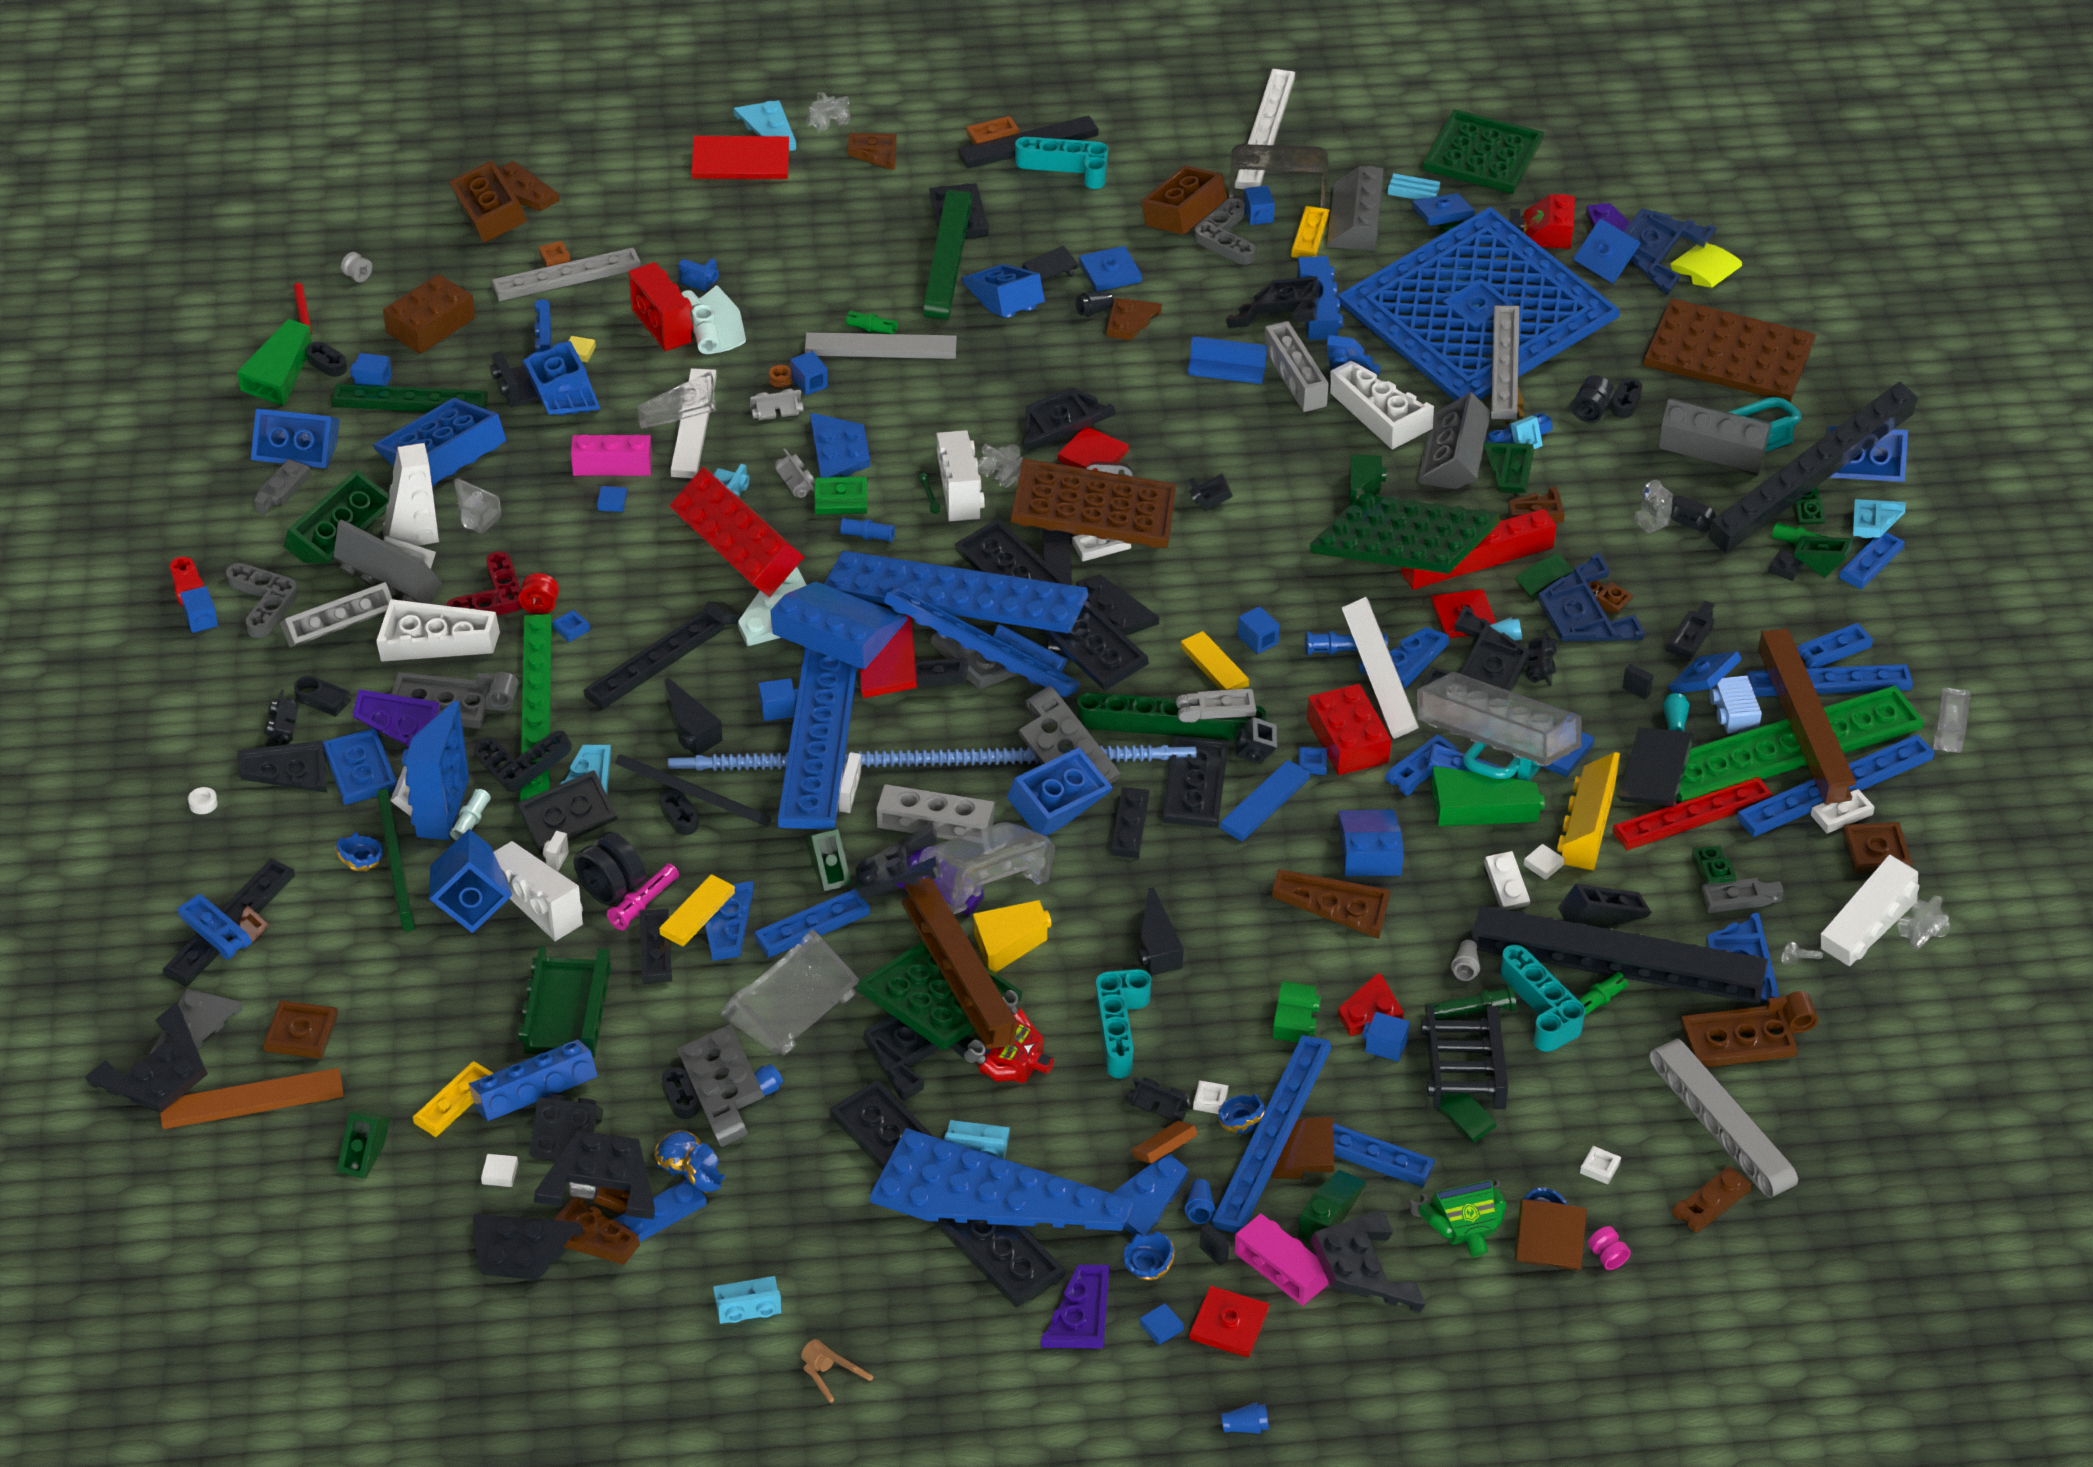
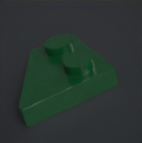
M1484 442V448L1500 492L1526 493L1535 450L1533 444Z

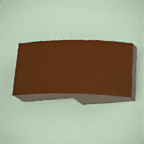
M1597 580L1588 583L1601 608L1606 612L1618 613L1633 597L1632 594L1613 582H1610L1607 586H1604Z

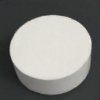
M208 787L197 788L188 796L189 807L196 814L210 813L218 804L215 791Z

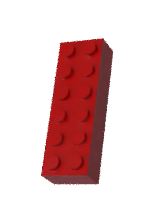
M704 466L669 505L749 582L768 597L773 595L804 558L797 549Z

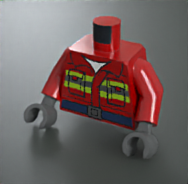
M1012 990L1006 991L1004 997L1007 1001L1005 999L1004 1001L1018 1023L1014 1046L1008 1045L985 1049L981 1041L973 1040L968 1044L969 1049L965 1052L964 1057L969 1063L977 1061L979 1072L988 1075L995 1082L1016 1081L1023 1083L1028 1080L1034 1069L1049 1074L1054 1064V1058L1043 1054V1036L1030 1022L1022 1009L1016 1008L1015 1005L1018 1003L1017 994Z

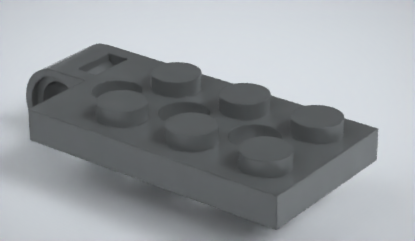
M398 672L391 695L410 698L423 696L425 698L422 700L439 702L441 705L439 714L453 701H459L462 726L481 729L487 709L505 711L512 707L519 682L514 675L507 672H498L494 675L478 673L477 681ZM445 699H450V700H452L451 702H448V703H441V702H443ZM471 702L479 703L475 706H469Z
M1048 686L1025 701L1026 707L1034 720L1019 729V736L1042 765L1064 755L1065 753H1061L1058 747L1061 744H1069L1073 747V750L1080 747L1110 784L1120 778L1121 773L1054 688ZM1051 723L1057 727V730L1053 733H1046L1042 730V726Z
M729 1024L677 1048L721 1148L749 1135L738 1109L765 1097L732 1025ZM719 1056L718 1059L709 1061L712 1057ZM722 1075H728L722 1080H717ZM737 1093L733 1098L726 1099L730 1094Z

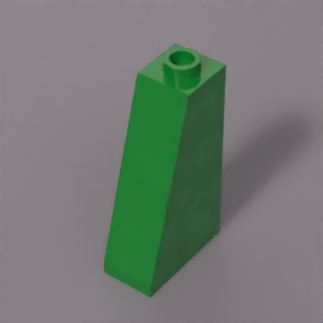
M288 319L237 371L240 391L284 406L306 361V347L312 343L310 326Z
M1439 766L1433 767L1431 790L1438 826L1538 822L1540 811H1543L1545 808L1544 795L1539 794L1537 782L1512 778L1495 779L1470 771Z

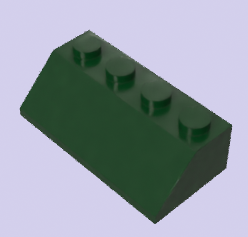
M356 469L288 528L283 547L303 563L329 564L334 559L339 521L343 520L366 531L385 514L390 495Z

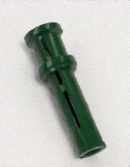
M1506 985L1505 989L1489 992L1487 989L1478 992V995L1427 1003L1425 1004V1013L1427 1017L1428 1005H1434L1435 1020L1474 1013L1486 1015L1487 1006H1498L1499 1010L1509 1009L1510 1011H1515L1516 999L1512 986Z

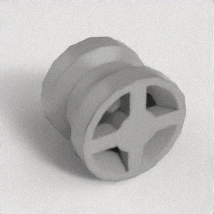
M356 252L347 254L341 263V271L345 275L351 276L356 282L365 281L370 276L373 268L371 261L362 258Z

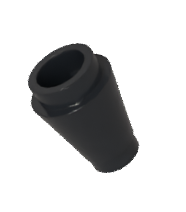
M1082 293L1075 300L1078 314L1085 317H1090L1113 307L1114 303L1111 293Z

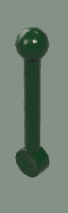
M921 473L919 481L923 483L928 495L930 512L937 514L940 512V505L935 502L928 483L929 476L926 473Z

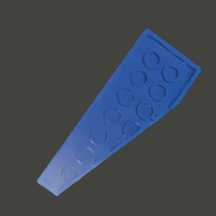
M907 1128L870 1194V1203L926 1221H938V1218H954L955 1222L967 1223V1219L986 1220L987 1224L1036 1226V1223H1053V1227L1064 1228L1065 1224L1085 1225V1229L1122 1231L1133 1209V1200Z

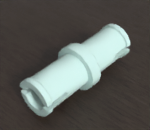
M475 789L468 804L461 808L459 812L460 817L450 831L451 837L456 841L468 829L472 830L474 825H477L482 819L481 813L491 799V796L485 790Z

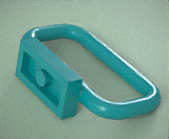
M1778 397L1766 398L1729 411V413L1748 416L1768 408L1777 407L1791 416L1770 422L1773 424L1765 450L1767 452L1792 443L1794 426L1801 420V412L1785 399Z
M1496 720L1487 727L1464 754L1463 763L1469 770L1491 778L1507 779L1518 772V780L1530 781L1543 765L1545 748L1550 737L1540 734L1538 730L1516 721ZM1501 730L1511 731L1530 738L1505 768L1493 767L1475 760Z

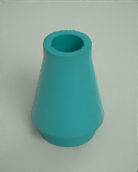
M1670 694L1665 697V701L1662 703L1668 730L1685 731L1690 704L1682 694Z

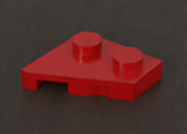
M1381 973L1376 974L1338 1008V1017L1349 1036L1363 1033L1366 1022L1371 1023L1376 1012L1399 1019L1404 1018L1402 1008Z

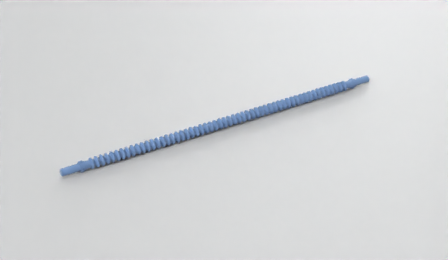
M1116 745L1115 749H1111V746L1103 749V746H1100L1110 760L1116 759V762H1119L1120 759H1124V762H1127L1128 759H1132V762L1140 759L1143 762L1145 758L1149 762L1153 758L1168 760L1172 754H1177L1176 758H1187L1188 754H1191V758H1196V747H1168V745H1162L1161 747L1152 748L1151 745H1148L1147 748H1143V745H1140L1139 748H1135V745H1132L1131 748H1127L1124 745L1121 749ZM1070 746L1067 747V750H1063V747H1060L1059 751L1066 754L1072 751ZM1020 747L1019 751H1015L1014 748H1011V751H1007L1006 748H1003V751H999L998 748L995 751H991L988 748L984 752L980 748L978 752H975L972 748L971 752H967L966 749H963V752H959L958 749H955V752H951L950 749H947V752H942V749H939L937 753L933 749L930 753H927L925 749L922 753H918V750H915L914 753H910V750H907L906 753H902V750L894 753L891 750L889 754L885 750H883L882 754H878V751H875L874 754H870V751H867L866 754H862L861 751L858 752V754H861V767L865 764L867 768L871 764H874L876 768L878 764H882L883 767H886V764H890L891 767H894V764H899V767H902V764H907L910 767L912 763L916 767L919 763H923V766H926L927 763H931V766H934L935 763H939V766H942L943 763H947L948 766L951 763H955L958 766L960 762L964 766L967 765V762H971V765H975V762H979L980 765H983V762H987L988 765L991 762H995L996 765L999 762H1003L1006 765L1008 761H1011L1013 765L1015 761H1019L1020 764H1023V761H1027L1028 764H1031V761H1035L1036 764H1039V760L1029 747L1026 751ZM788 752L785 756H781V753H778L777 756H773V753H770L769 756H765L764 753L761 756H757L754 753L750 757L746 753L745 757H741V754H737V757H733L732 754H729V757H725L724 754H721V757H717L714 754L713 757L696 755L695 758H668V769L696 768L697 771L713 768L716 771L717 768H721L724 771L728 767L732 771L734 767H737L740 771L741 767H745L746 770H749V767H753L754 770H757V767H761L762 770H765V767H770V770H773V767L776 766L780 770L782 766L787 765ZM849 754L845 756V763L848 761Z

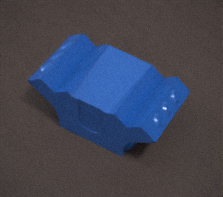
M571 341L558 343L549 350L533 353L527 359L522 360L525 371L529 375L531 383L548 415L558 414L561 416L567 413H590V411L601 410L586 369Z

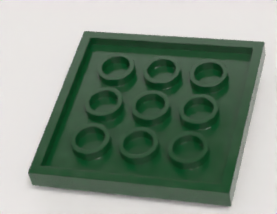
M1454 109L1423 162V170L1514 194L1543 141L1544 132Z
M923 941L862 978L857 983L858 992L943 1051L975 1031ZM984 966L1001 996L1006 1001L1004 993L1008 990L1014 991L1018 996V1002L1021 1001L1023 991Z

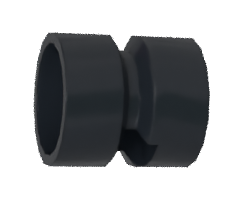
M1598 375L1587 377L1572 401L1571 409L1573 414L1581 421L1587 423L1599 421L1614 396L1613 385L1609 380Z

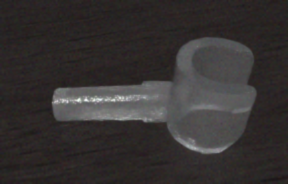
M1790 942L1782 952L1781 961L1786 965H1794L1797 963L1798 958L1822 959L1823 953L1799 949L1796 943Z

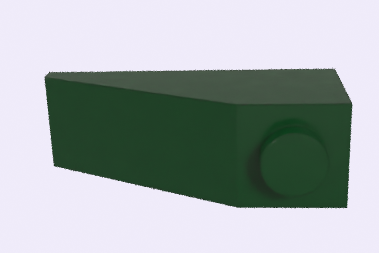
M1338 1170L1314 1192L1301 1212L1298 1237L1311 1242L1310 1239L1315 1231L1343 1223L1365 1188L1366 1181Z

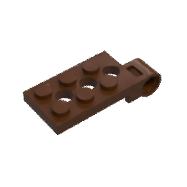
M1796 991L1784 997L1768 998L1767 1006L1682 1016L1680 1025L1690 1051L1706 1068L1796 1057L1798 1048L1792 1034L1813 1029L1818 1023V1016L1810 995L1804 991ZM1775 1029L1780 1031L1781 1034L1773 1035L1767 1030ZM1747 1033L1752 1038H1743L1739 1034ZM1719 1036L1724 1041L1716 1042L1710 1037Z

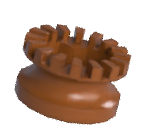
M776 365L769 370V383L772 387H778V389L782 387L784 389V387L787 388L788 385H791V369L788 366Z

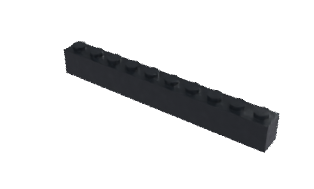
M1899 381L1715 517L1711 522L1708 537L1727 554L1911 417L1914 413L1918 397Z
M1480 905L1472 932V941L1477 944V951L1502 955L1507 946L1519 945L1524 947L1541 963L1612 976L1615 972H1620L1624 975L1622 978L1757 1004L1761 1002L1767 975L1768 959L1755 955L1712 949L1696 944L1653 938L1637 933L1621 932L1610 928L1557 920L1552 917L1546 918L1530 915L1525 912L1503 910L1497 907Z

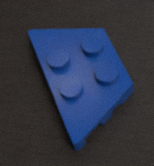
M815 413L810 414L820 478L837 477L839 475L841 477H848L855 471H861L870 467V456L864 424Z
M1759 913L1750 915V920L1742 924L1734 922L1724 930H1717L1707 935L1705 942L1707 948L1755 955L1768 959L1767 975L1761 1001L1768 1003V998L1780 997Z

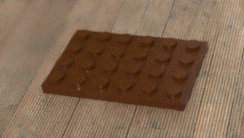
M1671 298L1645 356L1644 366L1769 398H1782L1791 403L1815 343L1816 334Z
M1023 459L1011 523L1021 526L1041 527L1049 531H1065L1074 535L1095 536L1099 539L1119 540L1128 544H1144L1153 548H1168L1177 484Z

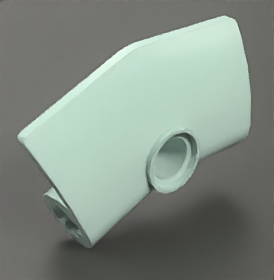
M717 285L701 298H698L689 290L681 293L691 302L692 312H690V319L693 324V332L696 335L698 349L701 353H720L731 350L746 342L739 309Z

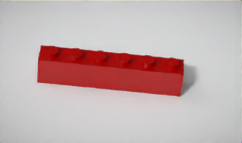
M1545 509L1503 520L1449 574L1401 567V574L1413 590L1554 548L1557 525Z

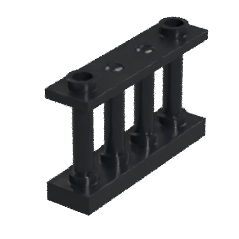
M1428 1005L1427 1017L1421 1018V1035L1427 1036L1431 1078L1427 1079V1096H1433L1434 1108L1440 1109L1441 1093L1487 1094V1097L1493 1098L1494 1109H1506L1508 1082L1499 1007L1487 1006L1486 1017L1480 1018V1021L1435 1020L1434 1005ZM1436 1032L1480 1033L1485 1038L1482 1041L1437 1040ZM1438 1052L1482 1053L1483 1056H1488V1058H1485V1061H1439ZM1441 1073H1485V1076H1490V1079H1487V1082L1441 1081Z

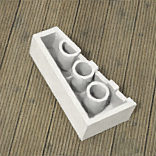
M1349 361L1331 370L1330 393L1391 449L1433 429V405L1427 402L1425 404L1418 402L1415 395L1409 392L1406 394L1396 389L1395 384L1389 381H1380L1375 373L1353 361Z
M967 430L936 433L937 457L948 520L980 519V508H984L985 504L984 494L980 492L981 478L978 474L977 458H974V441H970Z
M425 444L398 447L393 470V482L390 485L389 504L386 507V519L382 528L384 538L388 536L416 546L437 543L439 538Z
M391 599L376 642L381 661L490 654L494 652L500 631L496 612Z
M513 841L494 851V855L512 892V896L509 899L554 941L583 925V907L580 902L579 886Z
M1889 855L1821 933V949L1848 966H1851L1857 959H1861L1867 949L1917 902L1919 890L1918 871Z

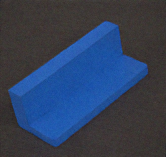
M1193 336L1188 375L1262 384L1267 361V345Z

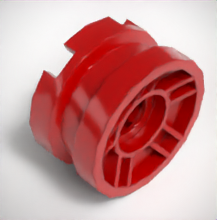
M533 573L526 576L518 596L520 605L526 611L538 615L548 614L553 611L559 594V585L556 580L542 573Z

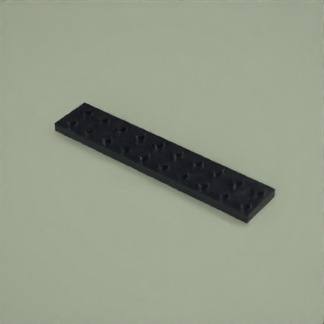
M998 518L954 544L956 552L976 571L1070 585ZM1087 600L1070 633L1039 629L1104 691L1149 664L1148 656Z
M879 1080L874 1081L830 1108V1117L882 1170H884L906 1128L934 1137ZM938 1218V1221H932L1016 1308L1065 1277V1268L1023 1226L987 1224L986 1220L967 1219V1223L955 1222L954 1218Z

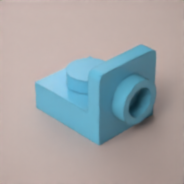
M1531 415L1511 424L1514 443L1533 444L1534 449L1543 446L1537 417Z

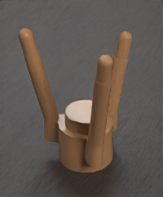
M818 1339L810 1341L801 1353L802 1360L807 1363L804 1366V1371L811 1375L830 1403L834 1402V1397L817 1371H827L834 1361L869 1381L873 1380L871 1374L837 1355Z

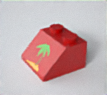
M1550 194L1525 210L1523 218L1525 219L1524 234L1540 247L1571 249L1575 196Z

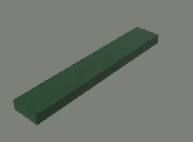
M336 384L332 397V407L430 412L450 399L457 398L486 409L488 391Z
M386 788L378 790L377 798L398 913L403 930L409 932L415 930L393 807L388 789Z

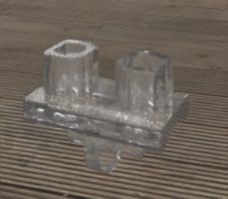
M824 92L818 93L817 101L811 102L812 106L808 107V118H806L808 126L814 125L818 132H822L830 127L829 120L834 118L840 126L848 124L850 121L848 110L850 101L848 97L844 96L835 99L834 96L827 98Z
M985 444L981 448L983 457L978 462L979 472L988 477L997 469L999 472L995 476L996 480L1005 488H1008L1015 480L1018 482L1023 460L1019 456L1020 448L1015 444H1011L1007 448L1000 447L998 451Z
M1934 895L1928 902L1918 900L1912 908L1913 919L1903 916L1898 921L1899 935L1910 938L1912 948L1919 949L1930 937L1934 935L1944 937L1950 931L1949 917L1943 914L1940 908L1942 897Z

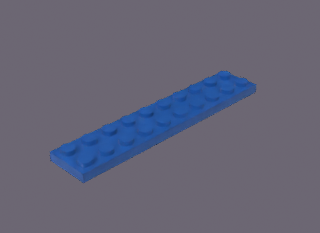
M842 551L824 583L826 586L857 598L879 604H886L884 599L887 592L901 588L951 615L1070 633L1089 596L1086 587Z
M805 647L778 815V828L834 830L836 827L858 667Z

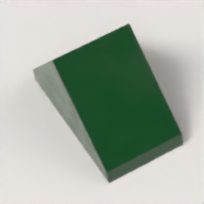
M1801 536L1794 555L1812 570L1826 578L1846 559L1853 544V539Z

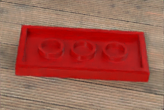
M694 136L692 179H788L789 136Z
M904 615L907 616V621L868 667L865 670L860 669L863 698L917 688L913 620L911 616Z

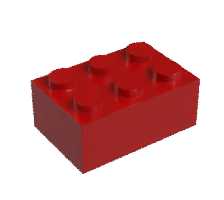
M656 262L628 271L631 310L662 349L666 352L691 343V331H693V324L690 319V312H692L691 302L680 293L678 285L671 282L667 272L664 269L662 270Z
M1360 684L1308 696L1307 721L1322 748H1327V757L1337 775L1389 763L1391 738Z

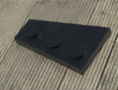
M1101 574L1076 582V586L1087 588L1089 596L1086 600L1124 635L1159 625L1160 617Z
M322 740L238 750L241 780L328 793Z

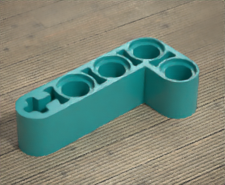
M1021 137L1015 142V164L1022 169L1084 173V184L1089 188L1099 189L1106 183L1108 146L1102 142Z
M1519 945L1507 946L1502 954L1500 975L1539 1015L1536 1019L1533 1037L1535 1047L1541 1051L1550 1052L1580 1036L1585 1016V1008L1582 1003L1524 947Z
M1143 970L1104 972L1096 979L1095 1003L1106 1070L1114 1078H1126L1133 1071L1134 1047L1127 1009L1143 1008L1150 1002L1151 976Z

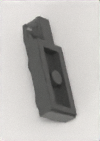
M288 459L259 489L257 497L254 499L255 511L265 515L274 505L279 504L282 506L311 476V468Z
M1758 878L1736 880V882L1703 884L1701 886V895L1707 912L1715 913L1763 907L1782 901L1783 887L1781 882L1764 883L1758 881Z

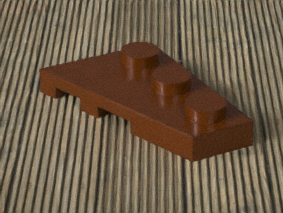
M511 161L498 168L521 205L542 211L559 201V193L515 161Z
M576 1193L554 1219L555 1221L578 1222L584 1229L579 1237L573 1235L563 1246L565 1248L624 1265L640 1246L638 1235L616 1220H609L604 1217L600 1209L594 1205L592 1207L584 1203L583 1198Z

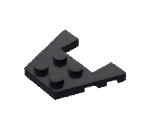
M1318 277L1272 281L1254 295L1255 301L1253 303L1243 304L1238 308L1240 312L1235 317L1230 315L1225 319L1228 328L1247 327L1258 313L1268 312V314L1274 315L1281 311L1289 310L1292 312L1295 322L1315 321L1317 319L1320 292Z
M1464 606L1455 623V630L1476 637L1478 640L1459 675L1432 666L1423 683V691L1428 693L1509 698L1529 659L1530 651L1504 632L1500 634L1491 627L1490 622L1484 618H1478L1473 614L1472 609Z
M933 823L927 824L875 856L864 859L855 867L856 890L861 899L893 891L894 884L907 881L910 886L919 883V877L929 875L930 879H935L941 876L940 865L935 856L911 866V853L938 842L937 831Z
M177 1003L155 1019L158 1026L170 1036L166 1042L161 1044L140 1063L136 1064L124 1076L105 1060L85 1076L88 1084L94 1088L98 1086L104 1088L108 1093L116 1096L120 1094L128 1097L131 1102L161 1113L208 1075L190 1029L184 1019L183 1012Z
M893 1015L866 1029L863 1040L901 1100L905 1101L922 1091L924 1080L910 1070L909 1067L940 1048ZM965 1036L950 1046V1048L965 1059L964 1054L969 1049L968 1044L975 1039Z
M578 1130L534 1193V1203L562 1206L566 1183L630 1191L626 1216L654 1220L655 1205L639 1139Z
M1377 1211L1315 1231L1310 1241L1331 1288L1368 1298L1370 1294L1379 1296L1387 1304L1396 1306L1400 1302L1411 1305L1410 1310L1422 1311L1426 1303L1417 1283L1389 1282L1370 1240H1389L1393 1233L1384 1211Z

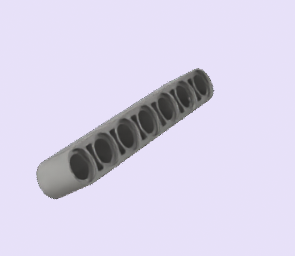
M1675 1039L1650 1051V1060L1654 1069L1766 1197L1771 1198L1797 1185L1798 1177L1793 1166L1680 1039Z

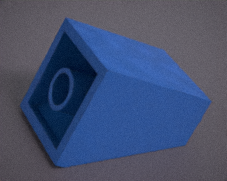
M470 829L430 865L429 900L472 933L512 896L510 887L491 846Z

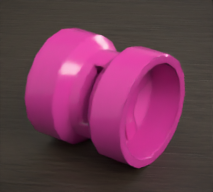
M1611 1226L1599 1229L1588 1241V1246L1594 1254L1600 1255V1261L1607 1270L1620 1267L1628 1260L1631 1254L1628 1246L1624 1242H1619V1235Z

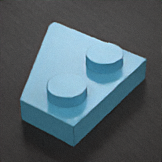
M1855 499L1853 536L1880 538L1905 513L1906 502Z

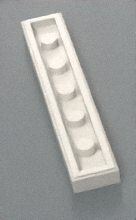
M691 369L671 466V477L693 478L698 473L717 378L716 370Z
M1367 597L1342 607L1392 737L1396 739L1418 729L1419 726Z

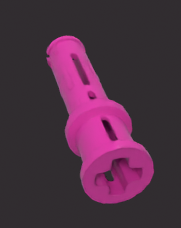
M668 863L635 893H627L623 897V902L617 907H611L607 911V918L610 923L621 931L628 928L629 922L636 916H640V910H645L646 905L679 877L678 870Z

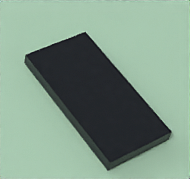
M1173 737L1172 747H1196V758H1191V754H1188L1187 758H1176L1177 754H1172L1162 823L1218 828L1229 741Z

